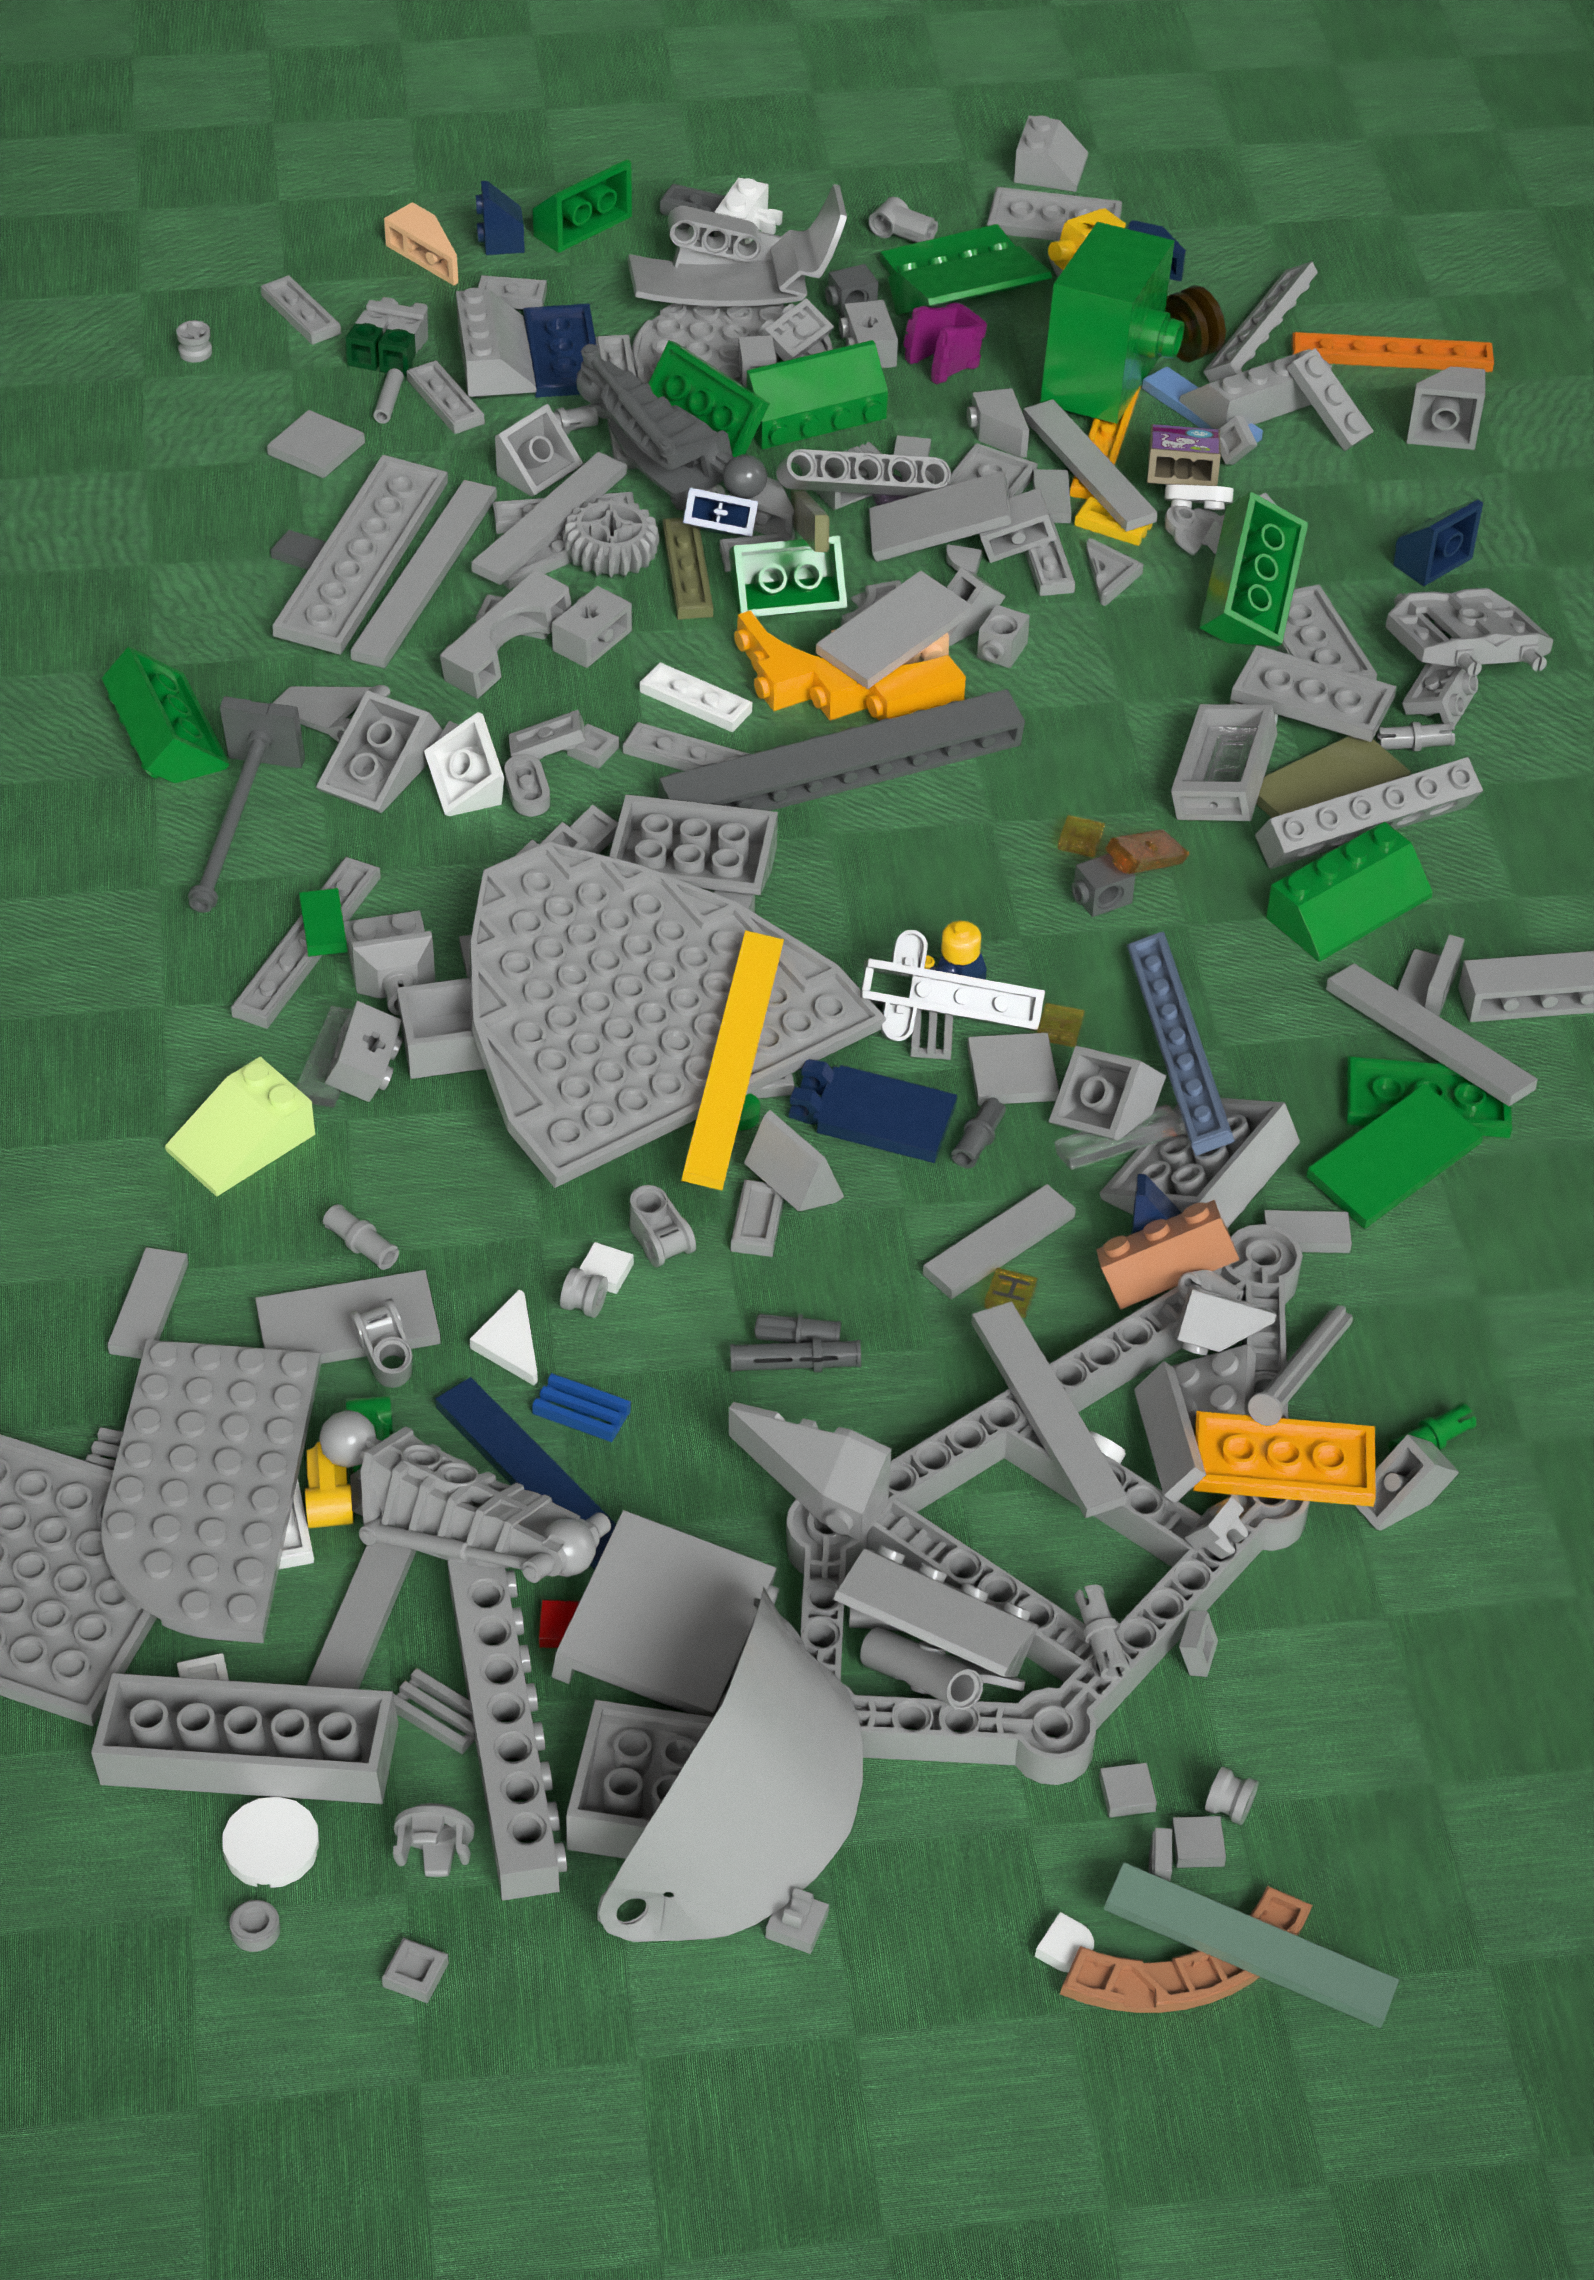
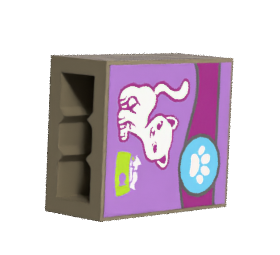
M1151 424L1147 483L1217 486L1221 457L1220 430Z

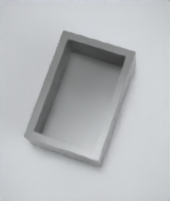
M470 978L397 987L399 1019L402 1020L400 1027L410 1079L485 1069L472 1033Z

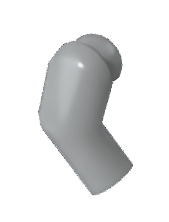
M1211 1270L1186 1272L1178 1280V1290L1184 1298L1186 1297L1189 1285L1241 1300L1244 1293L1242 1289Z

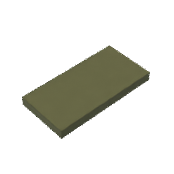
M1348 736L1264 776L1256 804L1273 818L1409 776L1411 771L1374 739L1372 742Z

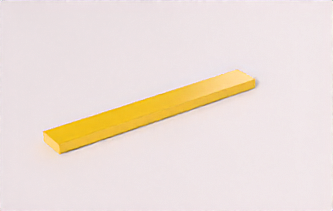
M745 930L681 1181L723 1190L784 939Z

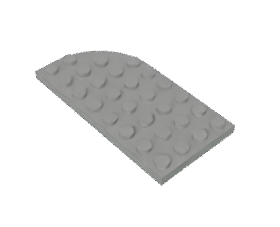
M146 1340L101 1522V1537L106 1565H108L110 1572L117 1582L118 1590L137 1610L143 1608L148 1613L161 1619L164 1627L183 1634L215 1640L264 1643L321 1368L320 1353Z

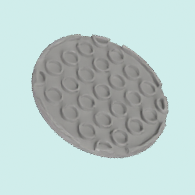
M673 303L660 310L659 316L653 320H647L639 329L632 349L636 377L643 384H648L666 344L670 340L677 342L741 384L738 367V337L760 336L757 333L760 327L771 318L774 322L779 319V314L786 306L775 304L713 307ZM742 308L749 311V314L746 316L743 314L736 317L731 314ZM727 315L734 323L726 325L720 320V317ZM741 329L743 331L737 334L734 333L732 330ZM827 335L800 357L833 350L829 336ZM775 352L776 363L783 362V359Z

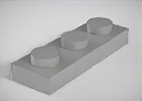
M1316 348L1286 367L1344 451L1358 444L1374 432Z

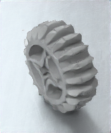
M596 498L595 503L584 502L582 508H574L573 514L567 516L565 530H563V542H565L567 555L573 559V565H582L584 572L593 570L597 576L605 573L609 574L611 578L614 574H621L623 577H626L628 571L639 573L640 567H648L649 562L655 559L657 545L659 544V533L655 518L649 517L648 510H640L638 503L629 505L625 499L617 502L613 501L612 498L609 501H601L599 498Z

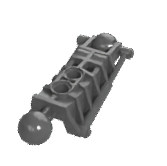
M588 344L582 348L583 362L581 363V369L577 373V390L586 401H589L596 408L600 418L610 419L608 423L609 428L622 450L647 478L670 496L671 502L677 510H685L688 488L708 491L724 481L725 487L732 496L744 499L753 498L763 491L768 476L766 467L759 458L752 455L742 454L733 457L728 433L723 430L716 432L705 422L681 407L671 406L665 397L658 398L653 394L650 385L647 383L643 384L634 376L633 372L629 370L624 371L610 361L601 359L596 345Z

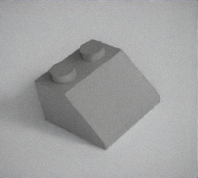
M1029 115L1016 149L1014 182L1076 192L1088 158V151L1060 120L1050 119L1043 115Z
M1451 366L1416 383L1406 444L1475 450L1485 399V369Z
M1075 1046L1049 1123L1118 1141L1153 1114L1166 1076L1139 1060Z

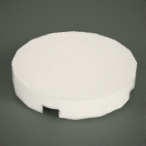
M282 1797L259 1798L243 1805L229 1818L222 1834L224 1860L231 1873L245 1884L257 1887V1883L262 1885L269 1884L270 1888L283 1887L299 1880L314 1865L319 1848L318 1825L310 1811L297 1801Z

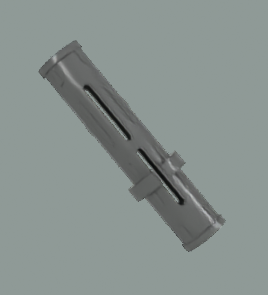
M813 1338V1342L730 1344L731 1372L813 1368L815 1373L822 1372V1368H861V1341L821 1342V1338Z

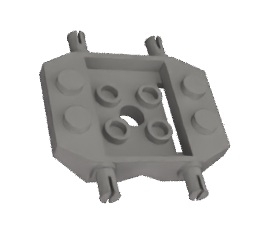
M1489 588L1463 589L1454 593L1433 591L1403 593V595L1400 593L1394 600L1396 606L1387 616L1385 627L1418 660L1431 664L1459 666L1470 676L1478 675L1483 664L1510 662L1528 663L1533 670L1537 671L1538 669V671H1541L1547 664L1543 656L1551 653L1553 639L1517 606ZM1440 630L1446 631L1451 635V639L1447 638Z

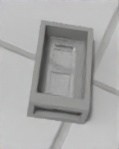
M1199 705L1171 789L1177 820L1251 821L1278 734L1273 705Z

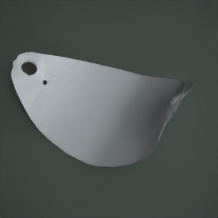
M764 1587L761 1599H754L753 1606L758 1611L722 1705L625 1859L615 1879L610 1881L607 1890L600 1898L597 1919L609 1934L633 1942L683 1941L725 1937L754 1926L787 1905L792 1900L794 1888L804 1890L813 1882L838 1852L851 1832L863 1783V1740L858 1714L849 1691L830 1670L803 1646L805 1644L798 1632L778 1613ZM671 1892L674 1896L666 1897L664 1893ZM638 1898L646 1902L645 1911L637 1918L625 1922L617 1919V1910L625 1901Z

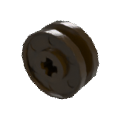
M1197 285L1167 296L1165 312L1170 313L1171 319L1174 318L1184 322L1183 339L1176 357L1181 361L1190 363L1202 358L1204 355L1207 356L1219 351L1225 342L1226 327L1223 313L1214 296L1204 287Z

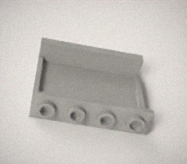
M623 1510L557 1649L552 1678L569 1684L575 1670L689 1714L714 1717L724 1701L758 1611L753 1606L754 1599H761L764 1587L773 1604L776 1602L780 1588L772 1585L777 1568Z

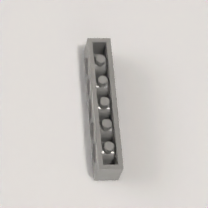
M1467 757L1270 818L1255 836L1269 869L1336 849L1383 822L1388 823L1396 830L1466 808L1483 792V789L1470 759Z

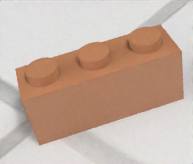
M1215 1200L1208 1203L1193 1204L1177 1216L1167 1220L1159 1219L1152 1221L1143 1230L1127 1237H1114L1107 1241L1103 1247L1096 1249L1101 1269L1120 1310L1178 1286L1180 1276L1186 1272L1199 1270L1215 1271L1239 1261L1233 1240Z

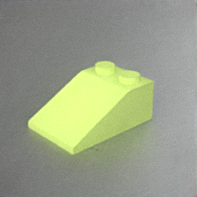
M258 1057L227 1076L170 1139L165 1148L175 1160L217 1197L315 1135L312 1101L262 1057Z

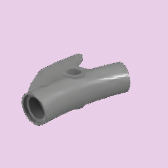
M882 1628L872 1629L865 1637L861 1647L860 1658L865 1667L892 1678L904 1680L906 1684L910 1685L911 1690L931 1695L958 1710L969 1709L976 1704L982 1694L983 1683L1024 1691V1680L1016 1677H1003L963 1658L946 1655V1650L926 1641L917 1643Z

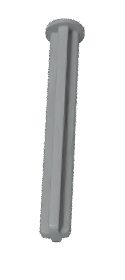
M1337 1305L1334 1310H1330L1264 1391L1252 1396L1248 1403V1411L1257 1423L1264 1426H1272L1279 1422L1285 1405L1352 1324L1353 1317L1351 1314L1346 1313V1307Z

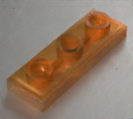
M1163 829L1113 837L1105 847L1106 851L1113 857V864L1126 874L1183 864L1190 854Z

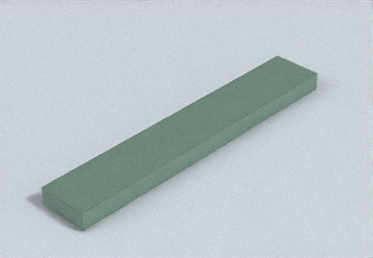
M1125 1862L1121 1866L1104 1907V1910L1378 2028H1381L1399 1983V1979Z

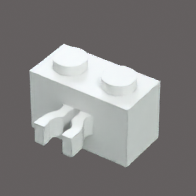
M738 177L715 210V213L753 222L758 227V230L773 235L776 232V225H781L783 211L768 209V184L756 182L749 178L743 179ZM715 231V237L722 234L720 231ZM745 238L739 243L749 244L753 239Z

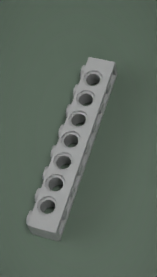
M450 1560L448 1561L450 1593L467 1695L472 1706L473 1715L471 1717L474 1725L475 1743L501 1899L504 1901L560 1892L559 1872L567 1871V1861L563 1842L554 1843L552 1831L560 1830L556 1801L547 1802L545 1791L552 1790V1778L549 1761L540 1762L538 1751L545 1750V1740L542 1722L533 1723L531 1712L538 1711L535 1684H526L524 1673L531 1672L528 1645L519 1646L517 1635H524L521 1607L512 1608L511 1598L518 1597L514 1570L506 1571L505 1568L474 1566ZM503 1720H513L511 1722H501ZM510 1759H519V1760H520V1761H517V1762H508V1760H510ZM517 1799H527L525 1802H514ZM526 1839L535 1840L532 1843H521L520 1841Z

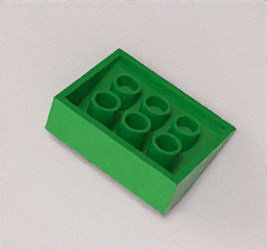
M1004 242L988 246L989 253L978 255V250L972 249L958 253L959 259L948 261L947 255L929 259V266L918 268L917 262L897 266L898 273L888 276L897 316L913 312L914 308L920 306L932 308L1017 289L1050 279L1052 274L1049 269L1021 246L1008 248V243Z

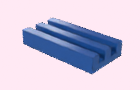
M551 1373L548 1378L547 1387L543 1386L541 1389L540 1398L535 1399L532 1404V1410L534 1415L613 1442L631 1411V1401ZM552 1401V1402L558 1403V1404H560V1405H563V1406L569 1407V1408H571V1409H574V1412L571 1411V1410L562 1408V1407H560V1406L551 1404L550 1402ZM590 1415H591V1416H594V1417H597V1418H599V1419H602V1420L611 1422V1425H610V1424H607V1423H604V1422H601V1421H599V1420L590 1418Z

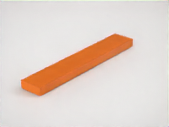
M1304 332L1292 333V355L1316 348L1322 358L1329 364L1445 370L1454 366L1485 369V372H1492L1494 366L1491 342Z

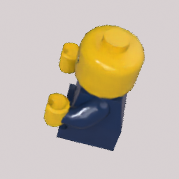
M961 920L948 924L942 932V956L938 967L934 965V958L926 955L924 968L986 980L987 968L980 952L981 932L979 928L971 922Z

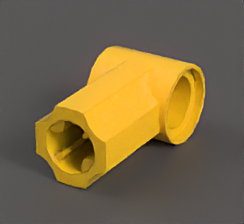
M317 1442L313 1448L307 1450L306 1464L309 1488H305L308 1528L354 1524L351 1484L347 1483V1468L333 1464L322 1453L321 1444Z

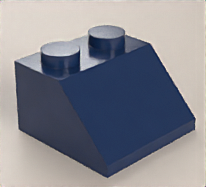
M1477 499L1448 509L1434 518L1428 519L1425 523L1409 532L1403 533L1398 537L1395 545L1396 552L1393 566L1422 586H1426L1473 559L1483 502Z

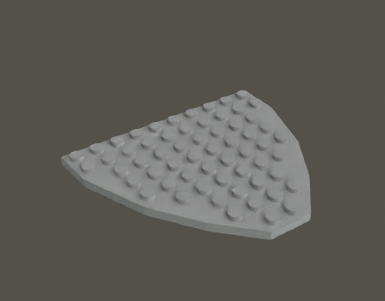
M547 842L483 870L469 949L472 1033L507 1131L554 1188L697 1119L745 930L784 939L746 1095L803 1068L805 1061L808 1059L820 1060L881 1030L886 1017L870 1000L861 998L862 991L833 961L738 902L648 867Z

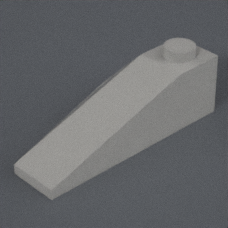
M733 1402L729 1407V1436L821 1523L829 1526L831 1530L838 1534L848 1535L861 1542L888 1505L891 1448L850 1429L838 1427L832 1433L818 1429L816 1421L803 1418L799 1424L786 1422L775 1411Z

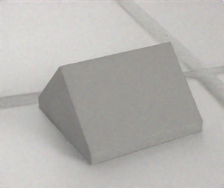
M548 403L495 436L497 476L531 497L584 464Z
M769 1110L762 1119L744 1164L797 1211L833 1204L842 1199L844 1195L826 1158Z

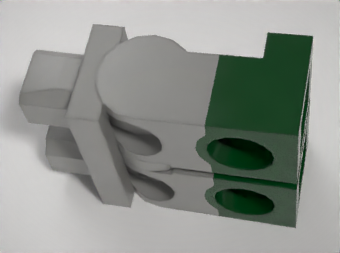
M383 297L380 301L369 300L366 305L367 310L362 312L345 337L347 366L376 371L380 365V372L387 373L390 369H398L404 376H407V370L412 369V361L419 349L421 350L423 344L428 339V307L426 304L414 303L410 307L398 305L395 299Z

